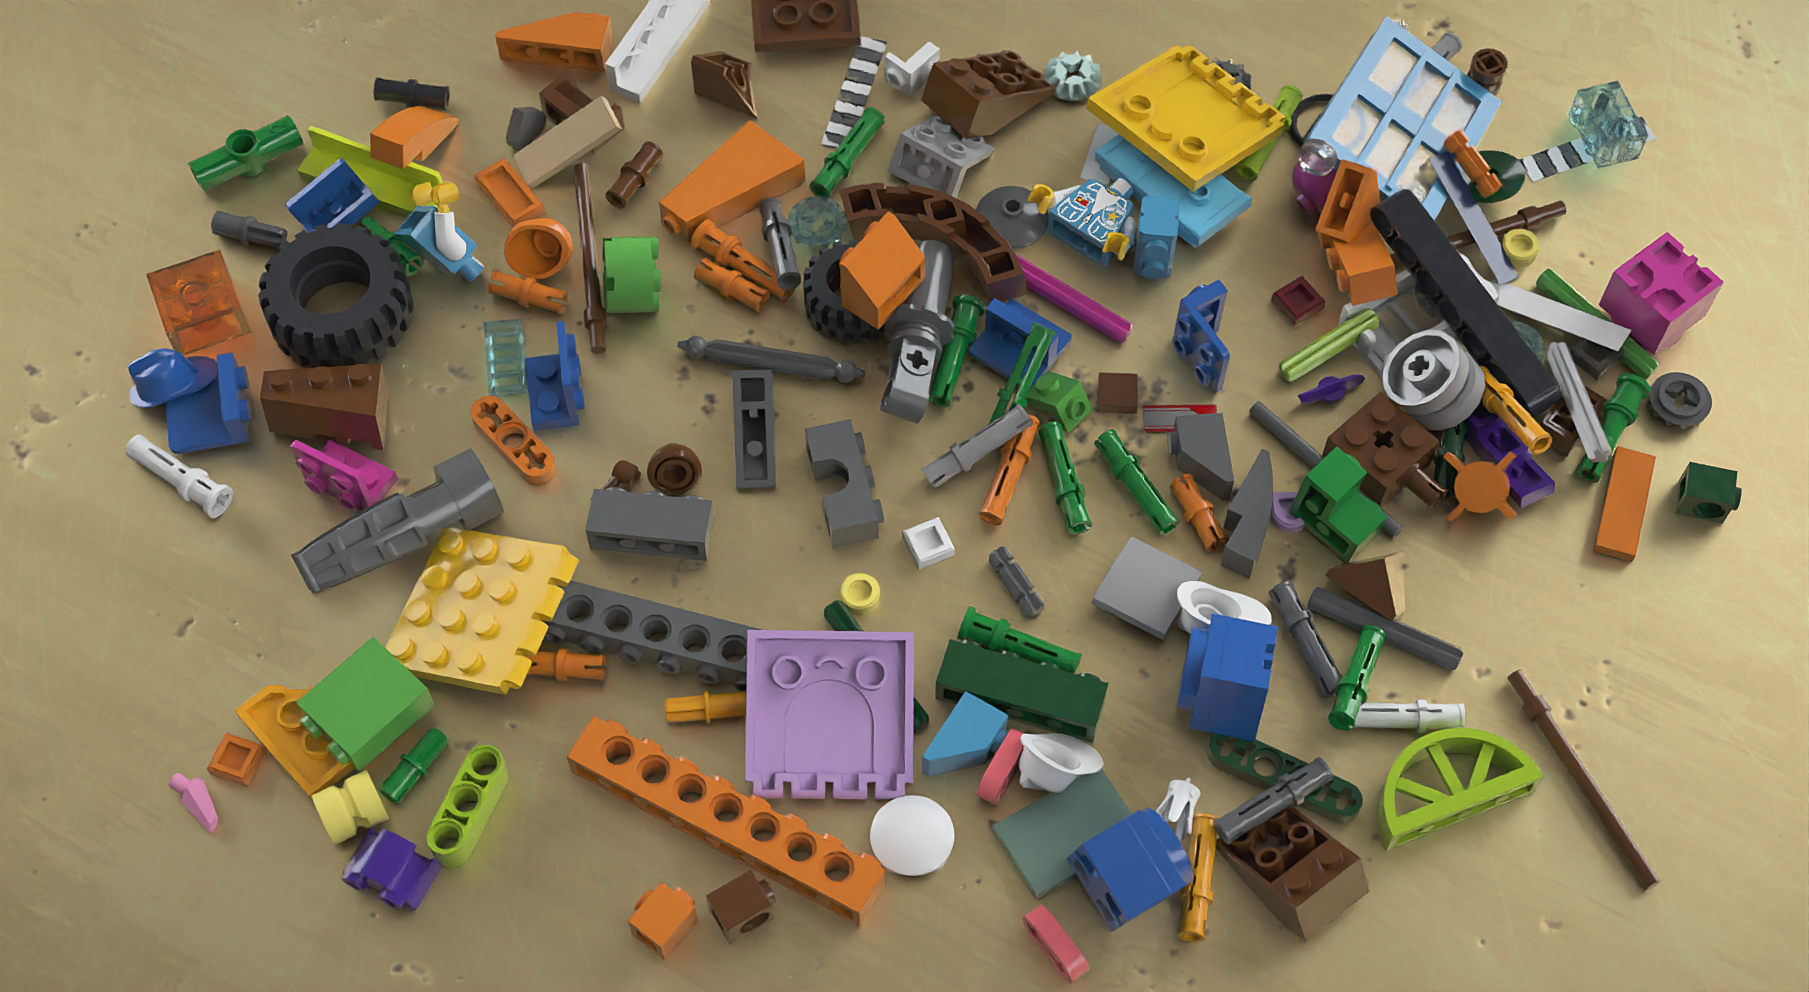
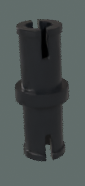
M377 77L374 83L373 97L375 101L405 103L407 108L420 105L447 110L450 101V87L420 84L417 79H409L408 82Z

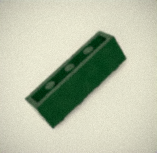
M950 639L936 679L935 699L957 705L966 691L1007 714L1008 720L1093 743L1106 701L1109 683L1103 682L1097 676L1089 673H1079L1077 675L1063 671L1053 663L1040 662L1038 664L1023 660L1019 655L1010 651L998 653L984 649L978 643L970 640L958 642Z

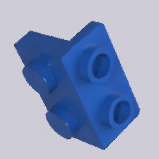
M341 158L285 204V207L309 233L316 230L315 226L324 224L328 228L336 227V223L349 224L351 227L380 201Z

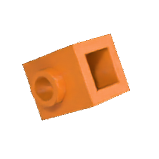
M661 882L654 891H646L638 900L635 906L636 912L628 920L632 935L665 960L698 922L696 910L693 906L695 904L694 899L680 887L676 886L672 890Z

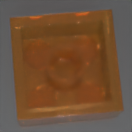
M220 249L146 274L165 333L175 351L187 355L251 333L232 276Z

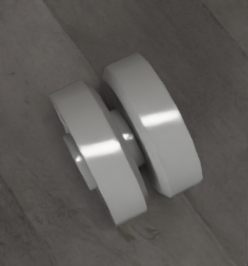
M1439 330L1421 331L1403 340L1387 358L1382 372L1383 388L1388 397L1422 427L1429 430L1440 431L1461 423L1479 405L1485 390L1484 373L1477 361L1465 352L1453 337Z

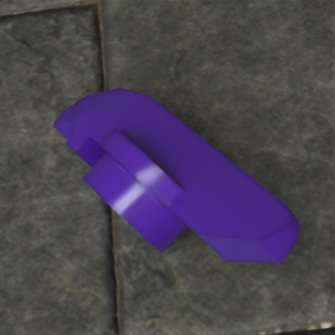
M1354 374L1342 379L1332 376L1324 377L1318 383L1317 388L1299 394L1298 398L1301 403H1313L1322 400L1326 404H1336L1344 397L1346 390L1349 389L1351 391L1355 389L1356 386L1364 382L1365 378L1362 374Z

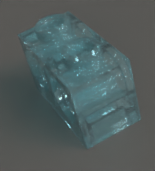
M1619 81L1577 90L1572 106L1569 108L1570 122L1575 128L1577 127L1583 137L1584 149L1589 156L1593 157L1597 168L1638 159L1648 136Z

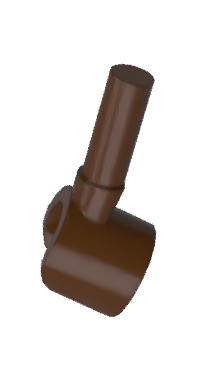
M618 461L613 468L612 477L601 489L617 488L620 483L633 488L638 483L641 472L638 471L636 465L628 461Z

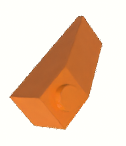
M572 12L497 31L495 36L500 60L605 72V63L608 60L613 42L610 16Z

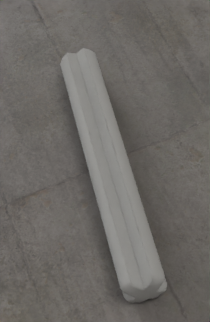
M1552 342L1549 344V349L1546 350V356L1587 456L1593 463L1598 461L1604 463L1608 460V456L1612 451L1569 348L1564 342L1558 344Z

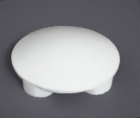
M902 796L885 804L875 815L870 829V842L872 850L882 864L883 869L906 876H919L938 871L944 866L953 848L954 828L949 815L938 803L922 796Z

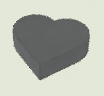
M534 107L514 108L506 133L507 144L520 151L532 143L533 138L541 134L546 125L545 113Z

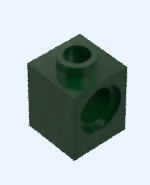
M1689 462L1679 479L1675 514L1723 524L1731 510L1736 511L1741 501L1742 488L1736 487L1738 471Z

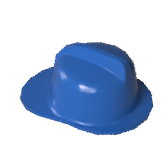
M157 348L149 351L128 365V371L134 384L130 391L129 400L136 407L151 408L171 399L194 393L215 381L218 376V364L214 359L206 356L186 358L181 352L167 348Z

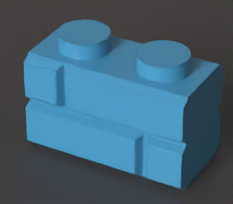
M1153 196L1142 198L1133 273L1136 276H1144L1148 279H1166L1170 277L1178 233L1180 201L1173 198Z

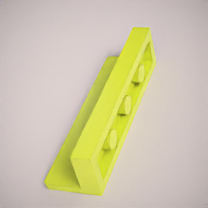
M310 126L307 130L313 147L298 169L300 178L312 182L332 164L342 158L380 201L376 205L377 207L404 217H408L416 208L411 199V191L415 186L429 182L433 188L435 185L443 183L440 173L433 169L410 162L404 169L371 158L369 146L314 126ZM434 202L425 204V206L437 207Z

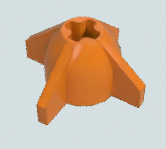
M1510 451L1498 464L1478 461L1467 465L1453 453L1447 452L1443 458L1459 472L1455 479L1454 490L1460 504L1446 518L1450 522H1454L1467 509L1471 512L1485 513L1498 508L1505 516L1512 520L1517 513L1506 502L1509 496L1510 482L1505 470L1517 455Z

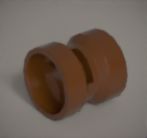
M1490 48L1481 49L1474 54L1467 76L1496 96L1502 86L1503 77L1508 68V61L1505 55L1498 50Z

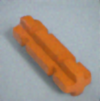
M1457 130L1445 139L1444 145L1451 154L1456 153L1457 157L1455 160L1472 182L1476 181L1478 183L1476 188L1485 198L1489 197L1501 188V182L1494 173L1490 175L1488 171L1491 168L1473 145L1469 146L1467 144L1470 140L1462 130Z

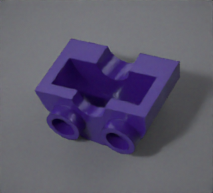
M369 828L342 871L343 876L341 880L350 887L362 892L366 887L378 889L381 891L378 898L395 909H401L402 905L416 911L442 867L436 859H428L416 853L414 850L417 845L385 829H381L379 834H377L372 828Z

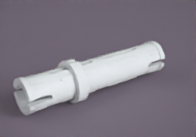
M1416 700V703H1364L1359 708L1354 727L1416 729L1417 733H1426L1427 729L1464 728L1465 707L1463 703L1427 704L1426 700Z

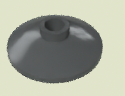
M1004 186L987 193L978 203L976 210L989 220L990 225L1002 237L1006 238L1012 249L1028 247L1041 239L1046 232L1049 220L1048 210L1046 213L1041 214L1038 211V204L1027 202L1031 190L1019 186Z

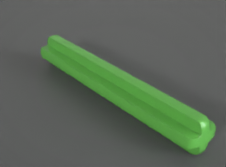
M1548 268L1538 277L1536 285L1554 301L1613 323L1553 269ZM1629 336L1619 351L1608 348L1643 379L1653 375L1659 366L1658 361Z

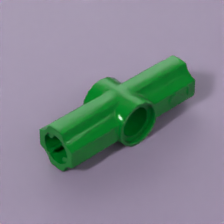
M287 115L256 131L248 129L234 131L227 137L224 146L188 162V165L200 188L205 192L238 175L243 177L259 175L266 168L267 161L303 145L304 142L295 123Z

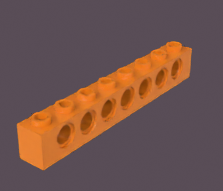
M595 716L592 717L566 756L572 773L861 927L885 886V869L881 868L882 864L877 859L866 853H860L859 856L845 849V845L838 838L830 834L823 833L822 836L807 829L808 825L792 814H786L785 817L771 810V805L756 795H750L749 798L735 791L734 785L720 776L715 775L713 778H710L699 772L698 766L684 757H678L677 760L663 753L662 747L648 738H642L641 741L629 735L628 730L614 720L608 719L604 722ZM625 754L630 756L628 761L621 765L610 763L612 758L617 755ZM654 773H661L666 776L657 784H650L645 781L648 776ZM689 792H697L702 795L694 803H685L681 800ZM725 811H733L738 814L736 819L731 822H721L717 819ZM761 830H769L775 834L771 840L766 842H759L753 838ZM799 849H804L811 853V856L802 862H797L790 858V855ZM833 869H843L849 874L847 878L838 882L827 878V874Z

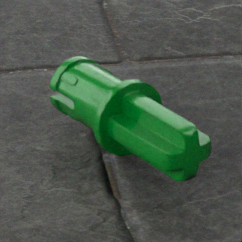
M436 728L429 729L407 755L402 754L399 757L401 762L377 788L380 790L379 792L392 803L399 805L412 786L421 777L425 778L428 775L426 769L449 743L446 735Z

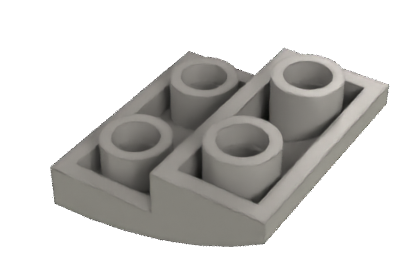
M1131 537L1106 574L1091 603L1163 640L1179 618L1182 610L1177 600V589L1182 583L1200 581L1203 572Z

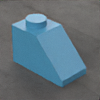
M965 691L923 754L922 773L927 776H933L986 764L993 752L997 753L1008 734V715Z

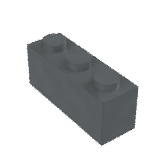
M610 487L606 490L594 489L585 530L589 547L596 550L707 561L715 520L712 501L695 495L681 498L666 496L655 491L642 494L627 492L616 487Z

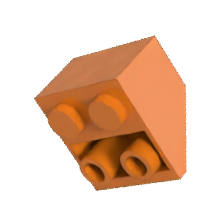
M889 211L879 222L874 221L869 225L863 239L855 248H848L839 262L842 306L878 330L889 319L895 309L925 279L924 254L896 216Z

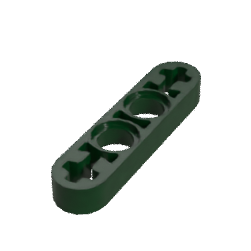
M1215 733L1210 739L1207 750L1208 759L1213 766L1263 790H1267L1278 783V777L1283 774L1291 775L1309 764L1256 739L1253 742ZM1226 742L1234 745L1233 752H1230L1227 757L1220 754L1221 747ZM1246 750L1251 753L1245 767L1240 764L1242 757H1244ZM1259 758H1267L1274 762L1277 771L1271 776H1263L1256 772L1253 763ZM1333 775V781L1325 784L1329 788L1323 802L1317 800L1323 789V786L1305 796L1304 802L1298 805L1330 821L1344 824L1353 821L1357 817L1362 807L1363 798L1357 786ZM1341 795L1349 798L1348 805L1344 810L1336 807L1337 800Z

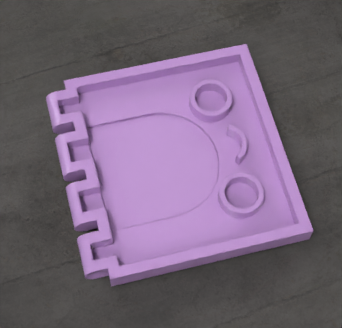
M747 630L745 782H753V795L760 798H783V782H791V799H825V782H833V799H867V783H874V799H896L905 796V783H913L914 632Z

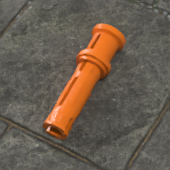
M710 219L704 220L697 227L691 239L690 245L695 250L702 249L716 258V264L722 267H733L753 282L778 296L783 302L791 297L795 289H781L777 283L775 268L743 248L740 238L735 235L728 236L717 229L715 222ZM712 240H714V241H716L717 243H719V245L714 244V243L712 242ZM753 265L754 267H756L757 269L771 277V279L766 278L756 270L752 269L750 266Z

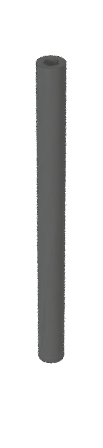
M1257 401L1251 407L1249 413L1312 468L1324 459L1318 451L1262 402ZM1360 488L1358 489V492H1360L1365 498L1371 499ZM1380 507L1382 512L1388 516L1381 529L1394 539L1404 527Z

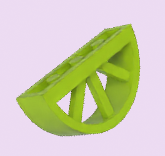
M1448 728L1429 733L1417 739L1403 750L1392 765L1381 789L1377 805V824L1383 846L1386 851H1389L1534 793L1544 775L1523 750L1493 733L1473 728ZM1457 753L1478 757L1466 790H1464L1445 754ZM1430 757L1450 795L1402 778L1401 776L1416 763ZM1490 762L1507 773L1484 782ZM1395 791L1429 803V805L1397 817Z

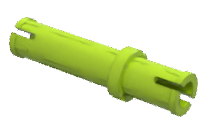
M1292 85L1282 87L1279 96L1272 106L1287 117L1282 132L1289 129L1292 123L1291 116L1303 99L1302 92ZM1279 137L1240 161L1236 166L1237 174L1245 180H1256Z

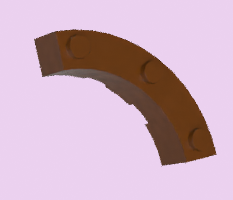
M871 183L839 189L853 240L861 241L869 225L874 221L879 222L889 211L896 216L912 239L919 241L935 240L948 245L954 251L956 258L962 261L980 281L990 303L994 298L1003 302L1027 295L1024 272L1009 242L990 225L989 220L965 202L938 190L908 184V187L884 186V183Z

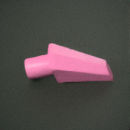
M180 773L175 774L169 782V787L183 795L181 803L188 808L209 832H213L217 826L218 815L204 780L194 777L191 781Z

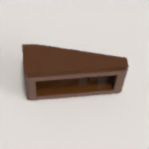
M1585 386L1598 417L1608 399ZM1562 395L1560 401L1552 407L1539 425L1552 437L1550 447L1568 457L1581 439L1574 422L1561 414L1565 412L1571 416ZM1557 420L1558 422L1567 426L1568 428L1573 430V432L1571 433L1568 430L1564 429L1560 425L1556 424L1555 421Z

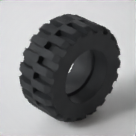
M336 223L334 228H328L324 224L315 226L316 230L306 233L304 230L296 234V239L291 243L286 240L277 249L279 254L277 256L272 255L265 265L267 272H263L260 276L259 288L261 291L258 294L259 303L272 336L285 355L292 356L293 361L301 366H308L310 363L312 368L368 364L367 361L373 358L380 360L388 354L387 348L389 346L393 348L397 346L403 338L401 331L405 332L409 328L411 322L410 313L413 311V298L400 257L395 248L389 246L385 238L379 234L372 236L369 229L357 226L354 230L350 228L349 224ZM341 282H354L368 287L362 299L344 311L333 314H318L305 309L310 299L318 291L329 285Z

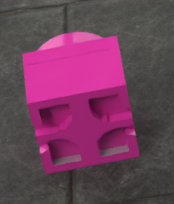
M1668 232L1613 272L1599 302V306L1611 316V321L1614 324L1630 329L1631 332L1628 336L1653 355L1662 349L1676 344L1682 338L1685 331L1708 314L1724 283L1708 267L1701 268L1697 265L1698 258L1693 254L1690 257L1683 252L1684 246Z

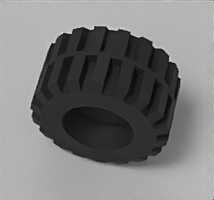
M849 240V244L842 245L841 241L834 242L831 249L826 246L819 250V257L814 255L811 257L809 267H805L803 274L804 305L807 319H811V326L816 331L822 329L823 337L830 339L832 336L837 337V343L845 344L846 340H853V344H860L861 339L866 337L871 341L877 338V331L884 333L885 328L883 324L878 330L844 308L841 297L834 294L836 290L840 289V259L848 248L856 247L857 240Z

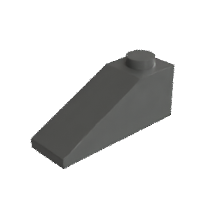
M772 369L732 371L736 488L776 487Z

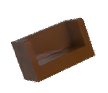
M567 69L539 93L542 111L545 113L546 118L555 125L560 124L594 101L578 89L576 74L571 69ZM615 103L611 106V109L623 130L625 126L622 108ZM622 130L590 151L595 154Z

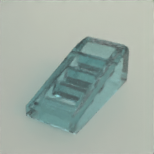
M522 318L483 322L489 396L499 397L528 394L525 360L527 358L526 337ZM515 337V342L496 344L497 338ZM516 350V356L496 357V352ZM517 364L518 369L497 371V365ZM518 377L519 384L497 386V379Z

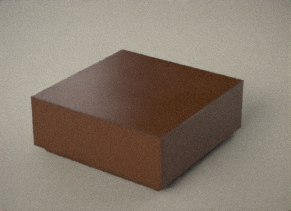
M1099 372L1098 412L1137 414L1138 374Z

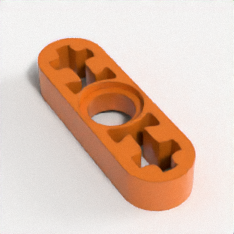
M483 396L473 403L471 417L476 430L527 483L539 486L550 482L554 478L556 464L552 452L500 398ZM487 411L490 414L496 413L500 426L496 428V424L489 417L483 418V413ZM512 433L521 434L524 436V441L519 446L510 448L503 444V440L507 435ZM529 452L538 464L544 462L545 467L543 469L531 468L529 458L527 457Z

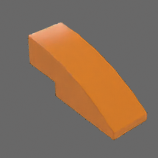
M427 106L404 109L382 122L370 133L371 158L404 169L413 159L423 162L458 126L459 118Z

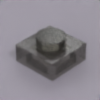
M1584 338L1570 349L1575 364L1596 381L1613 367L1625 352L1621 347L1619 351Z

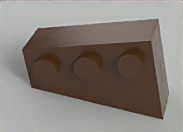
M381 363L264 371L260 400L269 432L315 439L317 434L336 437L338 443L349 445L352 440L371 443L373 449L384 450L389 395Z

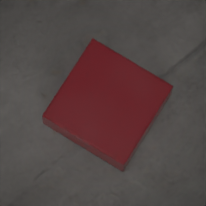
M1303 276L1274 292L1271 301L1294 327L1324 309L1326 303Z

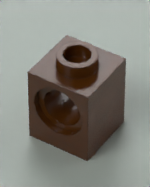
M751 870L706 895L708 909L729 944L736 942L774 919L772 904L777 901L767 881L763 879L758 882Z

